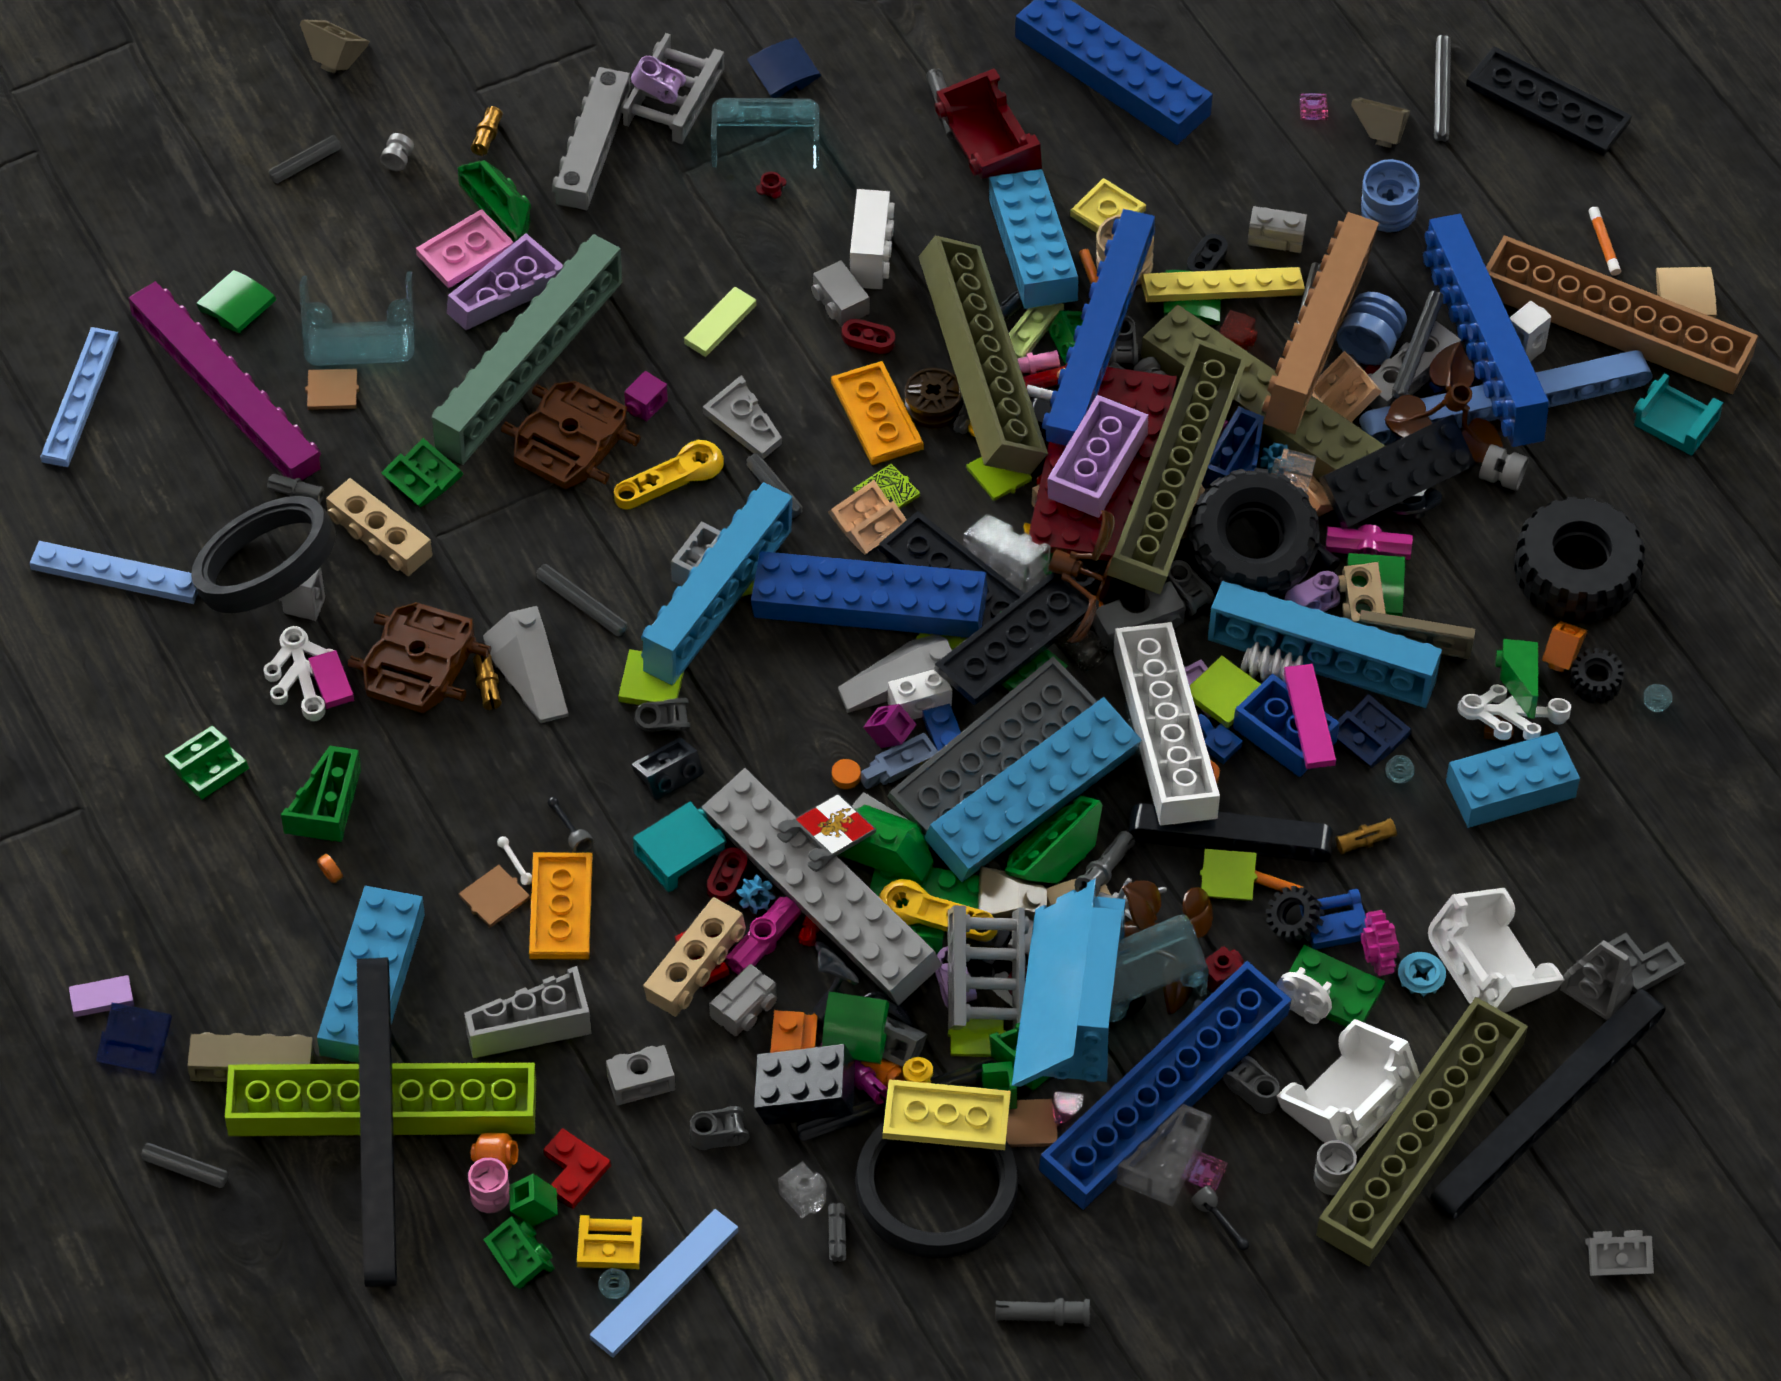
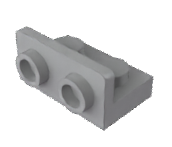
M1643 1230L1624 1231V1237H1612V1231L1593 1232V1238L1585 1239L1586 1245L1589 1248L1590 1276L1654 1273L1652 1236H1643Z

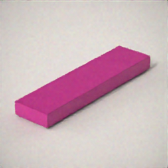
M1313 664L1284 667V677L1306 769L1335 766L1336 757Z

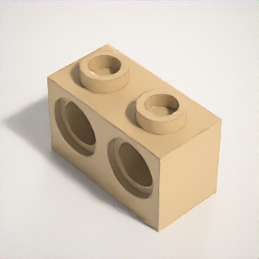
M1378 562L1344 566L1342 575L1338 576L1340 593L1345 592L1347 602L1342 603L1343 617L1359 623L1360 614L1356 611V606L1360 603L1367 604L1371 612L1386 614ZM1354 576H1362L1366 579L1367 585L1356 587L1351 579Z

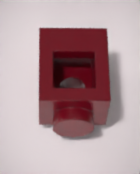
M1223 946L1205 960L1201 959L1197 962L1196 978L1213 993L1244 964V960L1235 949L1229 951Z

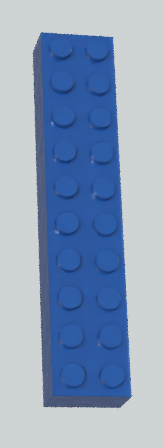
M1461 213L1429 219V229L1425 232L1427 251L1423 252L1424 263L1426 267H1430L1433 283L1435 286H1439L1440 292L1444 296L1442 303L1447 304L1450 320L1457 325L1458 337L1466 345L1467 357L1474 362L1476 377L1483 382L1486 398L1491 399L1493 414L1496 418L1499 417L1501 421V430L1504 437L1508 436L1512 447L1545 441L1548 398Z
M1246 961L1041 1154L1038 1170L1084 1210L1205 1095L1227 1071H1230L1288 1016L1292 999L1252 964Z

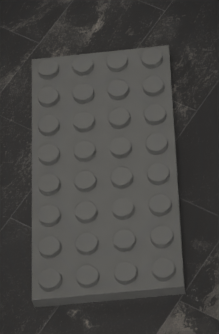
M1053 656L892 789L887 797L910 821L918 824L922 833L926 835L930 824L1091 707L1097 700Z

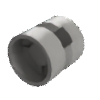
M1491 444L1484 457L1479 478L1491 483L1500 481L1501 486L1517 491L1524 477L1529 457L1516 452L1509 455L1506 449ZM1501 461L1506 462L1502 473L1498 472Z
M1331 1140L1319 1148L1314 1169V1182L1321 1192L1328 1195H1336L1355 1168L1357 1155L1348 1143L1342 1140Z

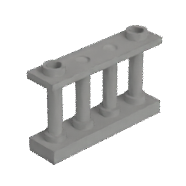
M665 33L661 42L655 44L652 57L663 63L670 59L701 69L700 75L694 78L685 75L686 82L683 86L691 88V91L683 97L678 95L677 100L671 103L680 107L678 114H673L672 116L641 106L646 96L659 99L637 87H634L629 98L623 100L620 112L623 113V125L629 126L635 115L668 125L672 129V141L683 144L724 71V51L714 49L709 58L695 57L671 49V34Z
M954 905L948 909V1029L960 1030L966 1026V1022H969L970 1019L1013 1020V1029L1015 1024L1020 1023L1025 989V934H1028L1029 917L1025 916V908H1017L1013 911L1012 919L970 917L969 914H966V906ZM970 929L1012 931V948L970 947V944H966V932H969ZM970 959L1012 960V978L970 977V974H966V962H969ZM970 989L1012 990L1013 1008L970 1007V1004H966V992H969Z

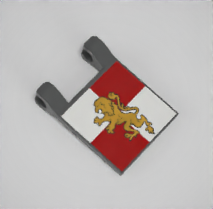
M836 794L795 819L779 823L778 830L781 832L777 834V837L783 843H787L799 831L803 833L819 848L812 850L808 855L809 859L812 860L808 862V867L817 872L830 859L875 834L876 828L839 794Z

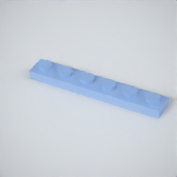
M43 541L38 542L30 561L31 570L194 604L198 594L189 572Z

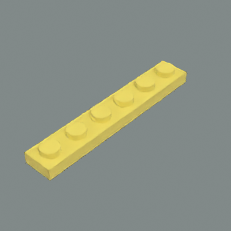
M1299 267L1143 274L1141 277L1146 302L1300 296L1305 291Z

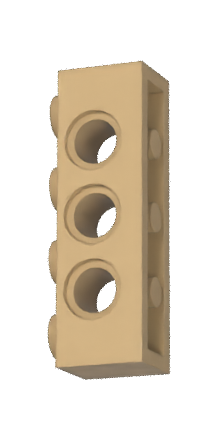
M351 478L326 498L327 513L332 522L335 524L340 523L354 539L362 540L375 555L380 554L388 560L393 569L401 570L404 574L410 576L432 557L431 539Z
M713 897L643 985L647 1001L675 1017L682 1009H686L690 1005L697 989L703 987L708 982L712 970L717 964L720 965L726 959L728 950L734 942H739L742 939L746 929L743 914ZM719 934V936H717V937H714V938H711V937H710L711 935ZM697 956H701V957H702V958H700V959H698V960H692L694 957H697ZM680 978L684 979L681 982H674L675 980Z

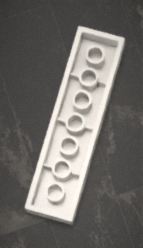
M1172 622L1115 628L1113 652L1134 731L1142 739L1139 744V750L1159 825L1218 819L1220 794Z

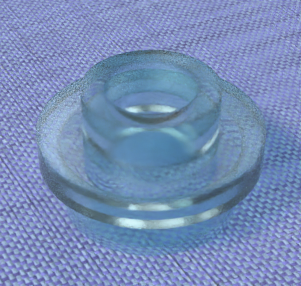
M1653 684L1645 689L1643 700L1648 709L1654 712H1661L1670 706L1672 693L1664 685Z
M1403 755L1394 756L1387 762L1385 768L1386 776L1395 783L1410 781L1415 772L1411 760Z
M612 1268L600 1276L598 1285L603 1296L609 1299H619L628 1292L630 1282L626 1273L620 1269ZM611 1283H618L620 1285L616 1288L609 1287Z

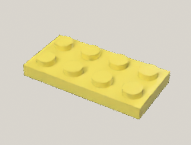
M889 1079L883 1139L1005 1150L1011 1091Z

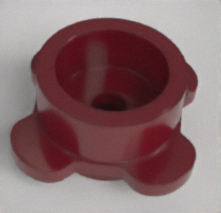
M766 172L761 176L760 185L756 186V192L775 199L779 198L782 195V187L786 186V179L776 172Z

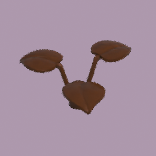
M1456 342L1441 350L1429 366V376L1432 383L1439 387H1446L1447 394L1444 400L1431 410L1426 411L1425 403L1420 398L1414 395H1403L1391 404L1384 419L1387 427L1394 434L1403 438L1431 425L1432 422L1428 416L1433 415L1446 406L1454 412L1463 411L1462 427L1464 431H1462V435L1476 463H1483L1486 452L1491 444L1503 448L1501 438L1490 422L1482 418H1475L1469 425L1467 424L1468 411L1470 410L1467 404L1472 398L1470 386L1474 381V368L1461 342Z
M1101 510L1102 526L1093 553L1087 554L1071 551L1069 554L1056 549L1049 564V571L1062 575V580L1069 582L1089 599V606L1080 626L1074 635L1067 640L1071 643L1080 642L1087 636L1096 613L1097 600L1100 602L1104 601L1110 589V581L1113 579L1112 576L1106 575L1113 556L1108 562L1104 576L1082 568L1083 562L1079 561V559L1097 561L1109 543L1114 530L1115 519L1110 512ZM1082 573L1100 580L1101 584L1096 596L1073 580L1072 576L1077 578Z
M1134 881L1122 886L1132 920H1128L1125 923L1124 940L1128 944H1141L1142 950H1150L1170 959L1164 963L1162 969V984L1168 1014H1173L1188 1000L1191 994L1193 984L1190 968L1185 962L1178 963L1177 956L1150 944L1158 939L1160 928L1185 924L1188 926V932L1191 937H1203L1208 933L1212 925V905L1204 889L1193 887L1186 892L1183 899V913L1186 918L1154 923L1157 920L1156 914L1161 908L1159 889L1150 881Z

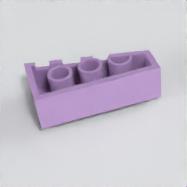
M526 233L448 295L447 314L465 330H468L532 300L535 296H539L546 288L548 281L558 275L563 265Z

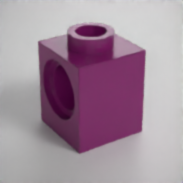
M644 371L624 391L627 411L631 415L640 417L647 422L668 401L667 384Z
M900 704L878 707L863 728L880 748L902 745L917 724Z

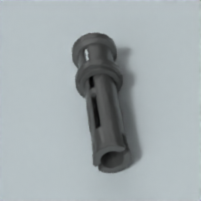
M1121 831L1101 857L1096 861L1090 862L1086 867V873L1075 880L1074 886L1077 892L1086 888L1087 882L1096 878V897L1098 896L1100 887L1110 881L1112 870L1135 844V840H1131L1133 836L1129 832Z
M1064 1298L1055 1299V1302L996 1300L995 1319L996 1321H1055V1325L1063 1326L1064 1323L1084 1324V1327H1089L1090 1299H1085L1084 1302L1064 1301Z

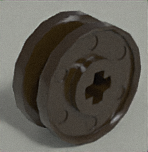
M925 368L915 372L908 379L905 385V407L914 423L930 429L942 428L952 424L959 416L963 406V396L956 375L941 368Z

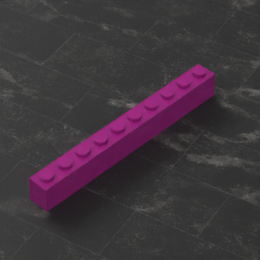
M155 281L128 297L131 315L284 477L294 480L301 478L302 481L321 469L319 460L321 453L316 444L313 442L309 443L304 438V434L299 426L296 424L292 425L288 421L285 412L280 407L276 408L271 403L268 394L264 390L260 391L255 386L251 376L239 369L232 356L227 357L218 341L216 339L211 340L206 335L204 327L199 322L195 323L190 318L187 309L183 305L179 306L174 301L171 292L167 288L163 289Z

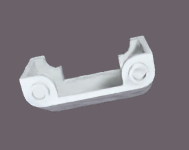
M1505 888L1453 894L1433 919L1428 929V936L1432 946L1469 1004H1471L1475 997H1478L1504 1013L1554 992L1565 980L1557 967L1552 963H1543L1535 968L1508 927L1515 914V905Z
M1354 1019L1339 1035V1049L1342 1056L1306 1091L1302 1085L1295 1082L1290 1083L1277 1095L1280 1107L1321 1141L1326 1143L1331 1140H1342L1348 1143L1356 1152L1389 1120L1420 1074L1408 1041Z

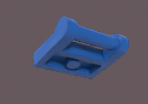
M1358 889L1348 890L1347 894L1317 899L1323 906L1321 907L1322 910L1350 905L1351 910L1319 917L1324 922L1322 926H1316L1319 930L1318 934L1310 933L1313 938L1310 940L1313 949L1361 941V933H1363V928H1366L1364 921L1366 916ZM1299 905V906H1300L1301 915H1302V917H1303V915H1304V908H1303L1302 905Z

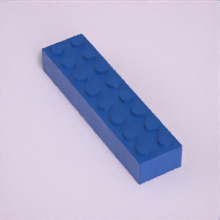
M1033 0L1016 15L1015 37L1174 144L1178 145L1211 115L1213 97L1211 92L1072 0Z
M760 551L751 604L755 618L969 638L982 627L988 588L986 572Z

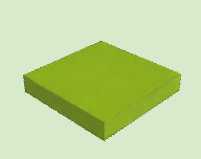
M629 649L618 701L641 705L646 702L678 698L684 672L672 686L644 672L643 658L641 657L642 651Z
M1221 656L1190 685V690L1195 705L1223 726L1229 728L1234 722L1235 708L1261 684L1224 656Z

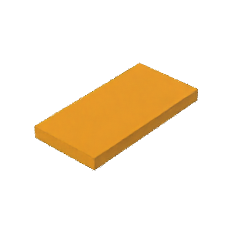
M883 361L831 376V384L871 465L924 449V443Z
M533 852L530 959H589L592 853Z

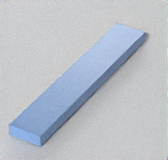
M91 327L41 453L42 463L69 467L118 342V332Z
M714 1209L589 1334L590 1340L613 1358L738 1233V1226Z

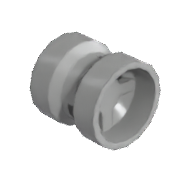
M393 133L386 143L387 148L383 150L380 161L390 170L401 171L408 162V156L411 155L414 149V143L404 134Z

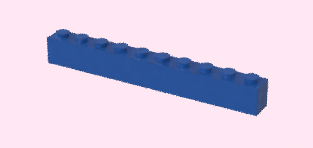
M1123 209L1120 219L1116 218L1112 228L1113 239L1107 240L1104 251L1105 261H1100L1098 265L1097 283L1093 282L1089 292L1090 303L1084 304L1081 315L1082 325H1077L1073 339L1075 345L1074 347H1069L1066 355L1067 367L1066 369H1061L1058 385L1060 387L1058 391L1054 390L1051 396V412H1046L1043 418L1042 429L1046 430V441L1067 446L1098 395L1155 233V216Z

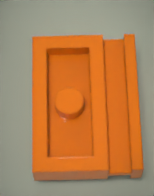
M774 1010L770 1053L814 1048L816 1046L818 1016L815 1013L813 1015H806L804 1012Z

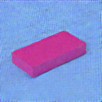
M336 650L308 658L326 709L354 701L353 692Z

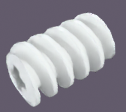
M1255 642L1252 648H1247L1240 669L1245 673L1249 669V675L1253 679L1260 672L1262 682L1273 673L1286 683L1284 667L1303 665V656L1300 655L1293 662L1291 652H1288L1283 659L1281 658V649H1277L1273 655H1270L1269 645L1261 652L1259 651V642Z

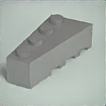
M577 966L568 969L567 974L555 978L553 975L544 979L543 984L527 990L525 987L515 991L513 997L505 1000L499 998L464 1013L467 1037L473 1058L591 1034L590 1012Z

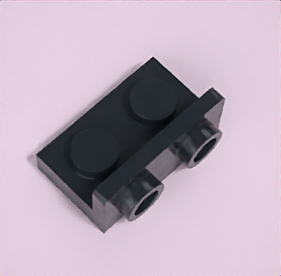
M681 737L631 764L634 773L648 784L651 796L655 800L704 774L697 750Z

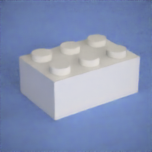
M857 189L850 248V272L862 288L882 289L883 278L889 279V257L891 258L892 241L888 240H891L894 233V220L889 219L894 218L895 203H890V191Z

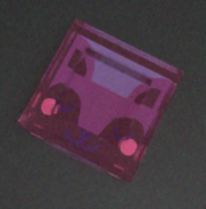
M1300 94L1301 120H1327V94Z
M1199 1151L1187 1176V1181L1200 1187L1210 1185L1216 1192L1228 1163Z

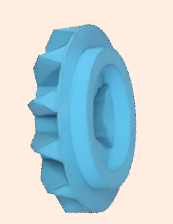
M1415 952L1407 955L1400 962L1398 977L1401 981V986L1408 988L1411 994L1414 992L1421 993L1424 997L1427 993L1433 992L1435 994L1444 985L1446 970L1443 963L1436 956L1426 952ZM1418 970L1421 973L1427 972L1426 980L1422 977L1415 978Z

